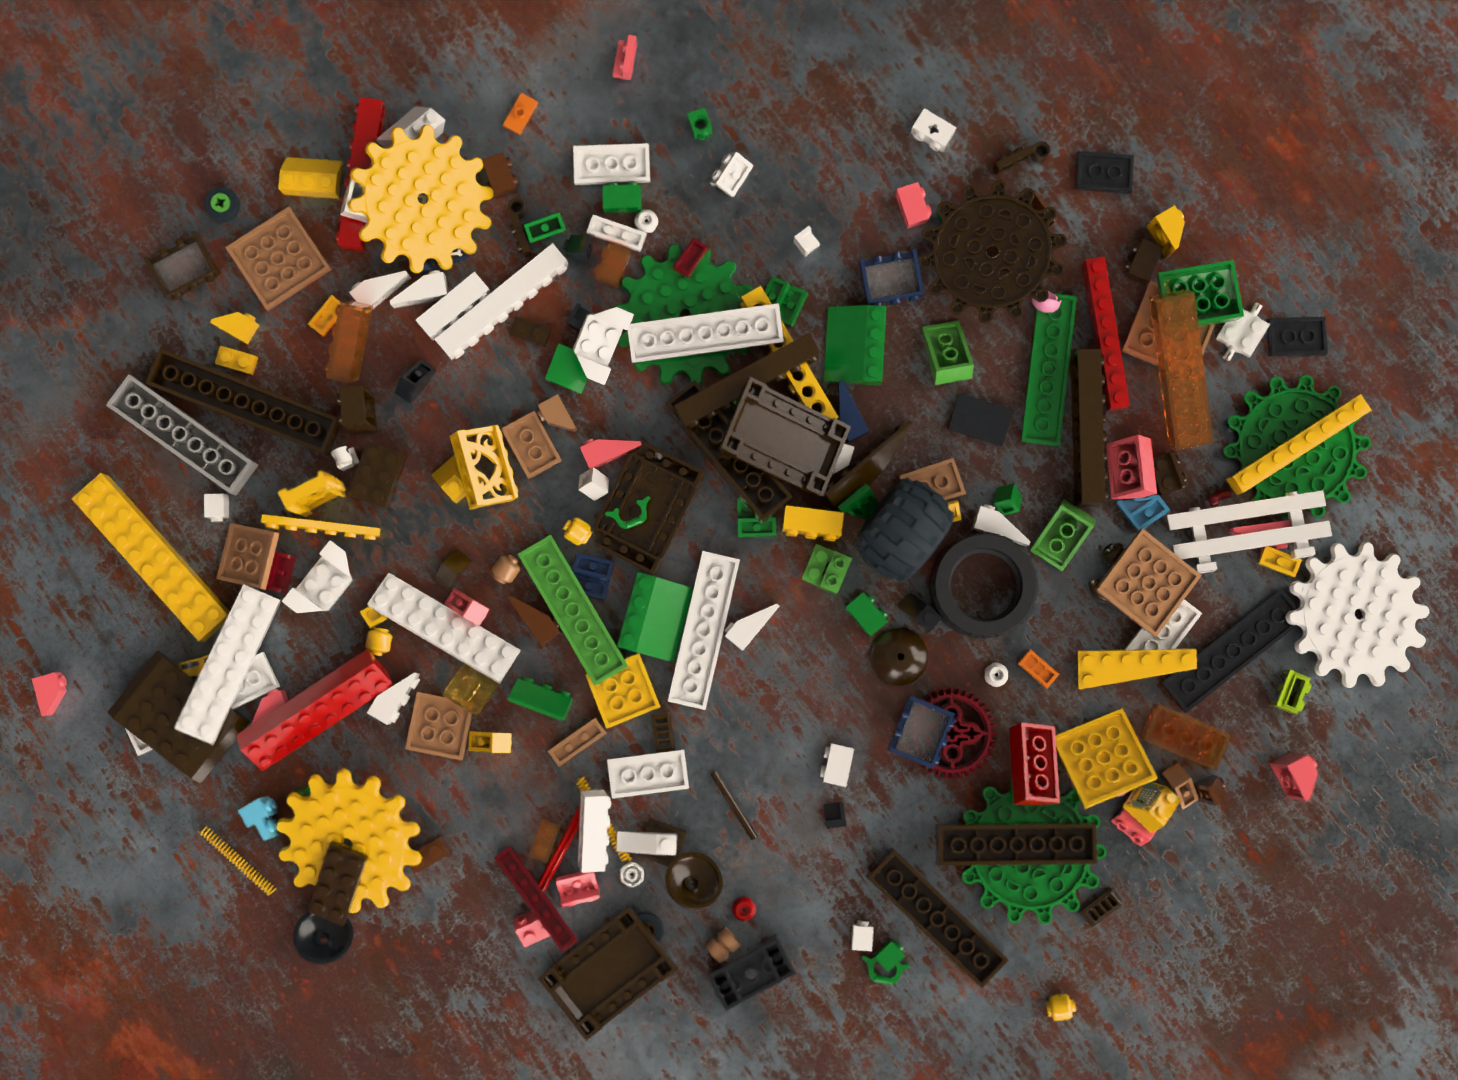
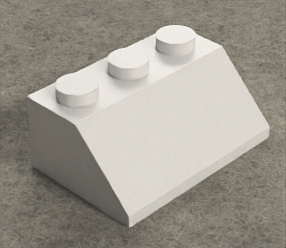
M415 106L379 136L376 141L384 148L390 147L392 143L390 132L394 127H401L408 138L416 139L420 134V128L425 124H429L434 128V137L436 139L443 133L445 119L432 108Z

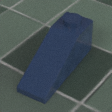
M842 380L838 384V416L840 421L851 426L846 438L848 444L868 434L869 429Z

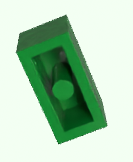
M634 182L626 183V185H618V183L603 185L604 213L642 211L641 185H637Z
M558 211L522 224L529 243L566 231L561 214Z
M862 592L845 609L864 632L871 637L888 622L886 619L888 616L882 608H876L873 604L875 600L869 593L865 595Z

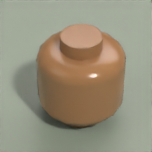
M508 555V557L500 556L491 569L493 578L502 584L513 582L520 571V566L517 564L518 560L512 555Z

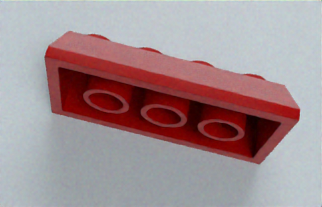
M1021 722L1010 727L1013 803L1026 806L1060 803L1055 726Z

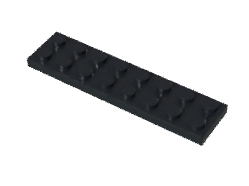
M1283 589L1277 590L1198 652L1197 669L1171 673L1160 683L1181 710L1187 713L1298 625L1287 623L1285 616L1287 612L1298 608Z

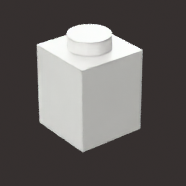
M224 493L204 494V517L211 519V522H223V518H229V495Z
M863 920L852 923V950L872 951L873 926L869 924V921Z

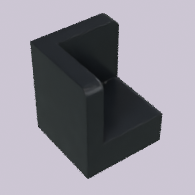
M577 303L566 323L569 327L580 332L587 314L592 313Z
M844 803L824 804L826 828L846 827Z

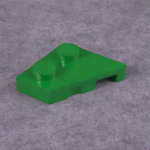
M865 484L841 503L838 509L842 513L848 512L852 516H859L867 520L879 503L871 488Z

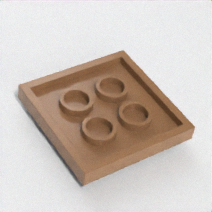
M230 523L216 579L266 590L279 533Z
M417 692L405 749L463 760L475 703Z

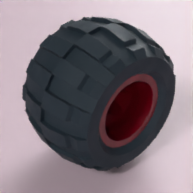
M909 478L901 479L886 494L865 521L854 539V547L859 550L858 554L866 564L879 574L889 579L895 578L899 582L908 580L925 563L948 532L953 523V512L949 510V505L943 497L928 485L917 480L912 481Z

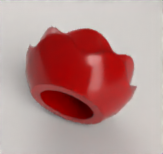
M749 897L737 898L733 903L732 913L739 921H749L756 913V905Z

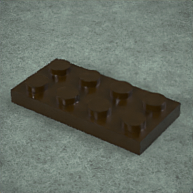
M332 841L329 844L307 912L344 926L368 855Z

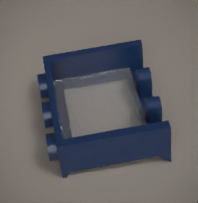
M912 249L911 252L904 254L897 252L893 253L892 256H876L871 260L864 261V258L859 260L858 265L867 305L883 306L885 303L897 305L902 303L901 300L909 299V302L918 301L924 295L916 249Z
M908 696L887 750L933 769L934 765L937 766L940 761L941 755L939 752L941 747L944 748L948 741L946 736L948 729H952L956 720L953 718L954 713L913 696Z

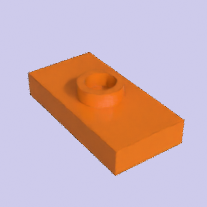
M521 93L503 123V127L520 135L538 102Z
M1031 649L1017 662L1021 668L1045 689L1059 676L1058 672Z

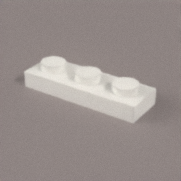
M596 215L592 216L587 229V234L638 252H641L647 235L645 232Z

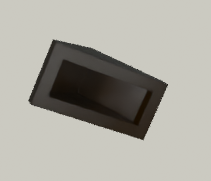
M456 549L441 564L434 580L450 591L473 560Z

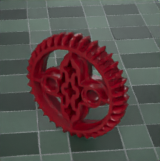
M941 688V695H939L937 690H934L933 694L935 697L928 693L926 694L929 699L928 701L924 698L920 699L932 705L939 701L947 700L948 702L942 705L941 708L944 710L954 709L955 723L957 722L958 725L965 726V728L958 729L954 725L952 731L958 732V734L952 735L951 739L946 734L949 742H956L958 738H965V740H959L957 745L948 743L944 748L941 747V759L949 766L934 765L933 769L929 767L927 771L931 774L935 769L934 775L937 777L940 772H942V778L944 779L947 777V773H949L950 779H954V773L960 779L962 777L961 772L967 777L969 776L968 769L972 773L976 772L975 765L981 769L982 766L979 762L987 763V760L983 757L985 755L991 757V753L987 752V750H994L995 748L990 746V742H996V739L991 738V735H997L996 731H991V728L996 727V724L989 723L994 717H987L991 710H983L986 707V703L978 705L981 698L978 697L973 701L975 694L971 693L969 697H966L967 690H964L962 695H960V688H956L955 694H953L952 688H948V694H946L945 689ZM959 700L974 708L982 719L984 730H981L980 726L975 722L963 721L962 709L953 701ZM915 704L919 710L912 711V714H915L914 718L910 717L909 719L913 721L912 725L907 724L906 726L911 728V732H905V735H911L912 739H907L906 742L913 743L912 746L908 747V750L915 749L916 752L911 755L919 756V758L926 760L927 756L919 745L918 736L926 744L932 745L936 735H933L931 739V736L924 733L931 731V728L937 732V726H940L944 715L939 714L938 722H927L922 726L921 730H918L919 721L927 708ZM970 728L972 731L977 732V734L971 735V738L970 736L963 734L964 732L969 731ZM984 736L983 745L976 757L964 765L955 767L954 765L963 756V745L976 744ZM950 747L956 750V755L953 758L947 756V750ZM923 764L921 766L922 769H925L927 767Z

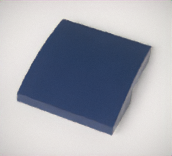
M577 553L572 571L589 598L606 600L614 561Z

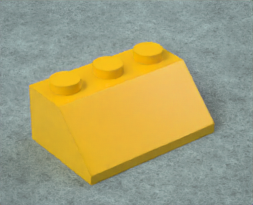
M286 157L280 169L278 189L284 195L340 199L343 161Z

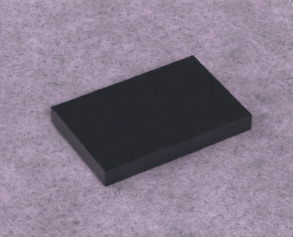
M1078 151L1076 157L1075 189L1131 194L1134 155Z
M1326 317L1267 319V323L1270 324L1267 328L1269 357L1328 354Z
M959 393L948 430L1002 447L1014 410Z

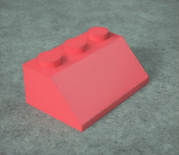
M1135 435L1107 443L1106 451L1111 499L1143 498L1157 494L1151 439Z
M1287 753L1269 763L1287 798L1301 801L1310 800L1318 775L1316 770L1317 764L1311 756Z

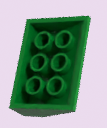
M1234 260L1157 273L1159 316L1163 333L1232 322L1244 317Z
M886 306L828 307L824 382L839 383L843 380L845 384L881 385L883 379Z
M638 572L617 647L674 662L694 588Z

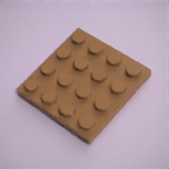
M290 206L225 247L267 311L332 270Z
M1150 281L1121 351L1192 380L1215 324L1163 333L1159 316L1158 283Z
M1140 528L1095 588V591L1153 637H1157L1202 575L1147 531Z

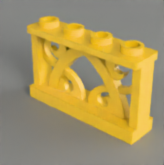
M498 425L465 431L460 430L450 435L470 510L511 502L518 498V488L514 483L513 470L509 465L508 452L504 447L503 434ZM483 435L489 436L491 446L487 444V440L480 445V439ZM476 436L475 443L467 441L466 437ZM475 451H476V457H475V459L473 460V459H472V456H471V453H472L473 455H475ZM481 454L495 465L489 480L483 473L475 471L474 465L479 462ZM477 477H479V478H481V479L483 480V481H481L480 484H479V482H478V478H477ZM502 484L504 495L496 494L492 487L494 486L496 490L501 491L499 485ZM489 491L493 498L483 500L482 495Z
M319 471L317 472L319 476L290 491L283 489L278 493L287 510L307 517L312 514L311 510L338 496L345 497L344 491L347 489L342 480L339 481L333 475L331 476L329 473Z

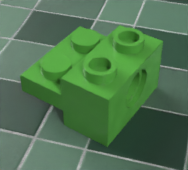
M816 544L801 580L837 595L852 558ZM827 562H829L827 570L823 576L822 574L824 572Z

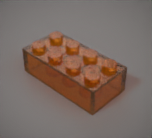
M350 300L340 302V305L337 306L335 313L338 316L337 322L332 328V335H334L333 343H330L328 349L330 359L325 365L327 379L348 384L359 380L373 309L372 305Z
M1153 704L1139 740L1209 770L1217 771L1231 735L1160 704Z

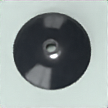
M306 912L298 920L293 931V943L297 953L304 960L318 965L330 964L342 958L350 949L353 941V927L349 918H347L345 925L341 926ZM322 938L327 939L325 943H322L320 940Z

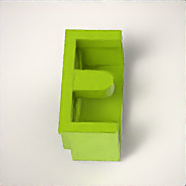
M1285 669L1283 673L1287 675L1284 684H1279L1277 691L1280 692L1277 702H1271V706L1291 714H1298V711L1301 712L1305 705V701H1303L1304 695L1308 694L1311 690L1312 684L1309 683L1311 678L1291 669ZM1296 678L1301 679L1302 681L1292 706L1287 705Z

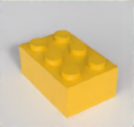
M786 506L782 532H786L785 535L791 537L803 534L805 535L804 538L816 539L818 536L824 537V541L835 542L836 539L841 537L844 513Z

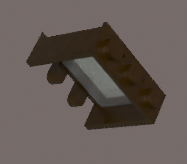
M192 231L193 237L186 241L183 239L177 240L175 247L169 250L166 248L160 249V255L152 259L148 256L144 257L162 293L170 301L181 299L184 296L183 294L188 291L198 290L201 284L213 282L221 274L204 245L201 236L196 231Z

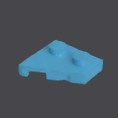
M1159 495L1116 502L1118 508L1137 532L1140 528L1145 529L1170 511Z

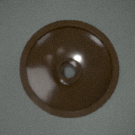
M894 628L885 631L875 640L871 648L870 661L874 672L881 680L891 685L903 686L913 683L924 673L928 663V652L925 643L916 633L904 628ZM899 653L904 655L903 660L897 659Z
M689 852L677 856L670 863L665 874V885L668 894L678 905L691 910H701L711 906L718 899L723 887V878L719 867L712 859L700 853ZM688 883L693 884L694 888H690Z

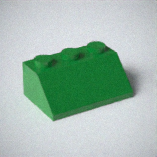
M524 676L523 679H517L507 701L564 721L567 718L574 698L570 697L571 693L563 690H560L559 693L552 690V686L544 683L541 686L534 684V679Z

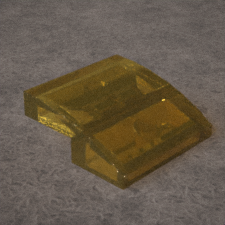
M463 663L443 695L463 709L479 716L499 685L498 682Z

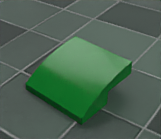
M772 276L765 293L771 304L779 303L783 324L793 328L808 296V292Z
M558 344L545 380L582 395L588 378L573 349Z
M737 497L738 537L776 536V514L761 525L741 499Z

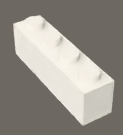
M473 272L418 317L416 321L434 341L436 337L486 298L491 291L479 276Z
M604 790L581 791L578 867L581 872L605 871V864H608L606 846L609 845L607 827L610 826V818L607 815V811L611 806V800Z

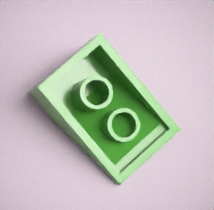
M953 321L922 327L934 384L939 385L972 379L974 363L960 322Z
M1063 499L1030 551L1063 571L1094 527L1096 519Z

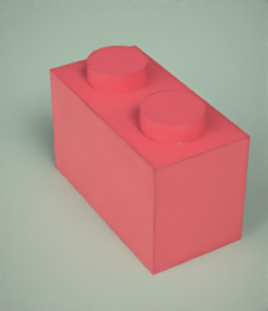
M919 182L898 188L895 196L906 229L928 223L932 213L930 206L925 203V191L923 187H920Z

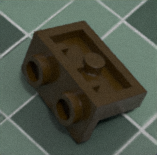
M1174 451L1153 458L1156 487L1160 496L1186 487V476L1183 472L1181 473L1179 467L1180 460L1178 455L1174 454Z

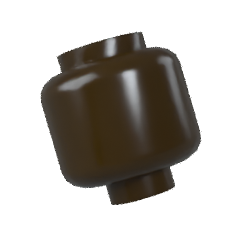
M1121 543L1108 544L1103 550L1105 552L1102 557L1103 561L1111 568L1125 547Z

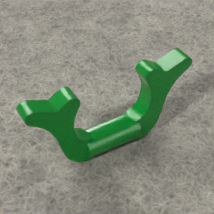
M647 496L644 500L636 501L641 508V515L639 517L622 521L619 517L618 508L613 512H605V516L613 518L623 529H629L642 524L647 518L646 506L650 497Z
M864 955L862 956V959L868 966L869 978L876 983L894 985L898 982L902 972L910 968L908 963L902 965L898 963L896 964L894 976L877 975L873 970L877 959L875 957L869 959Z

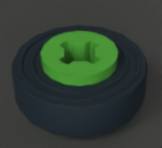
M218 187L212 189L207 194L204 206L211 218L226 222L232 220L238 214L240 202L238 196L232 190L226 187Z

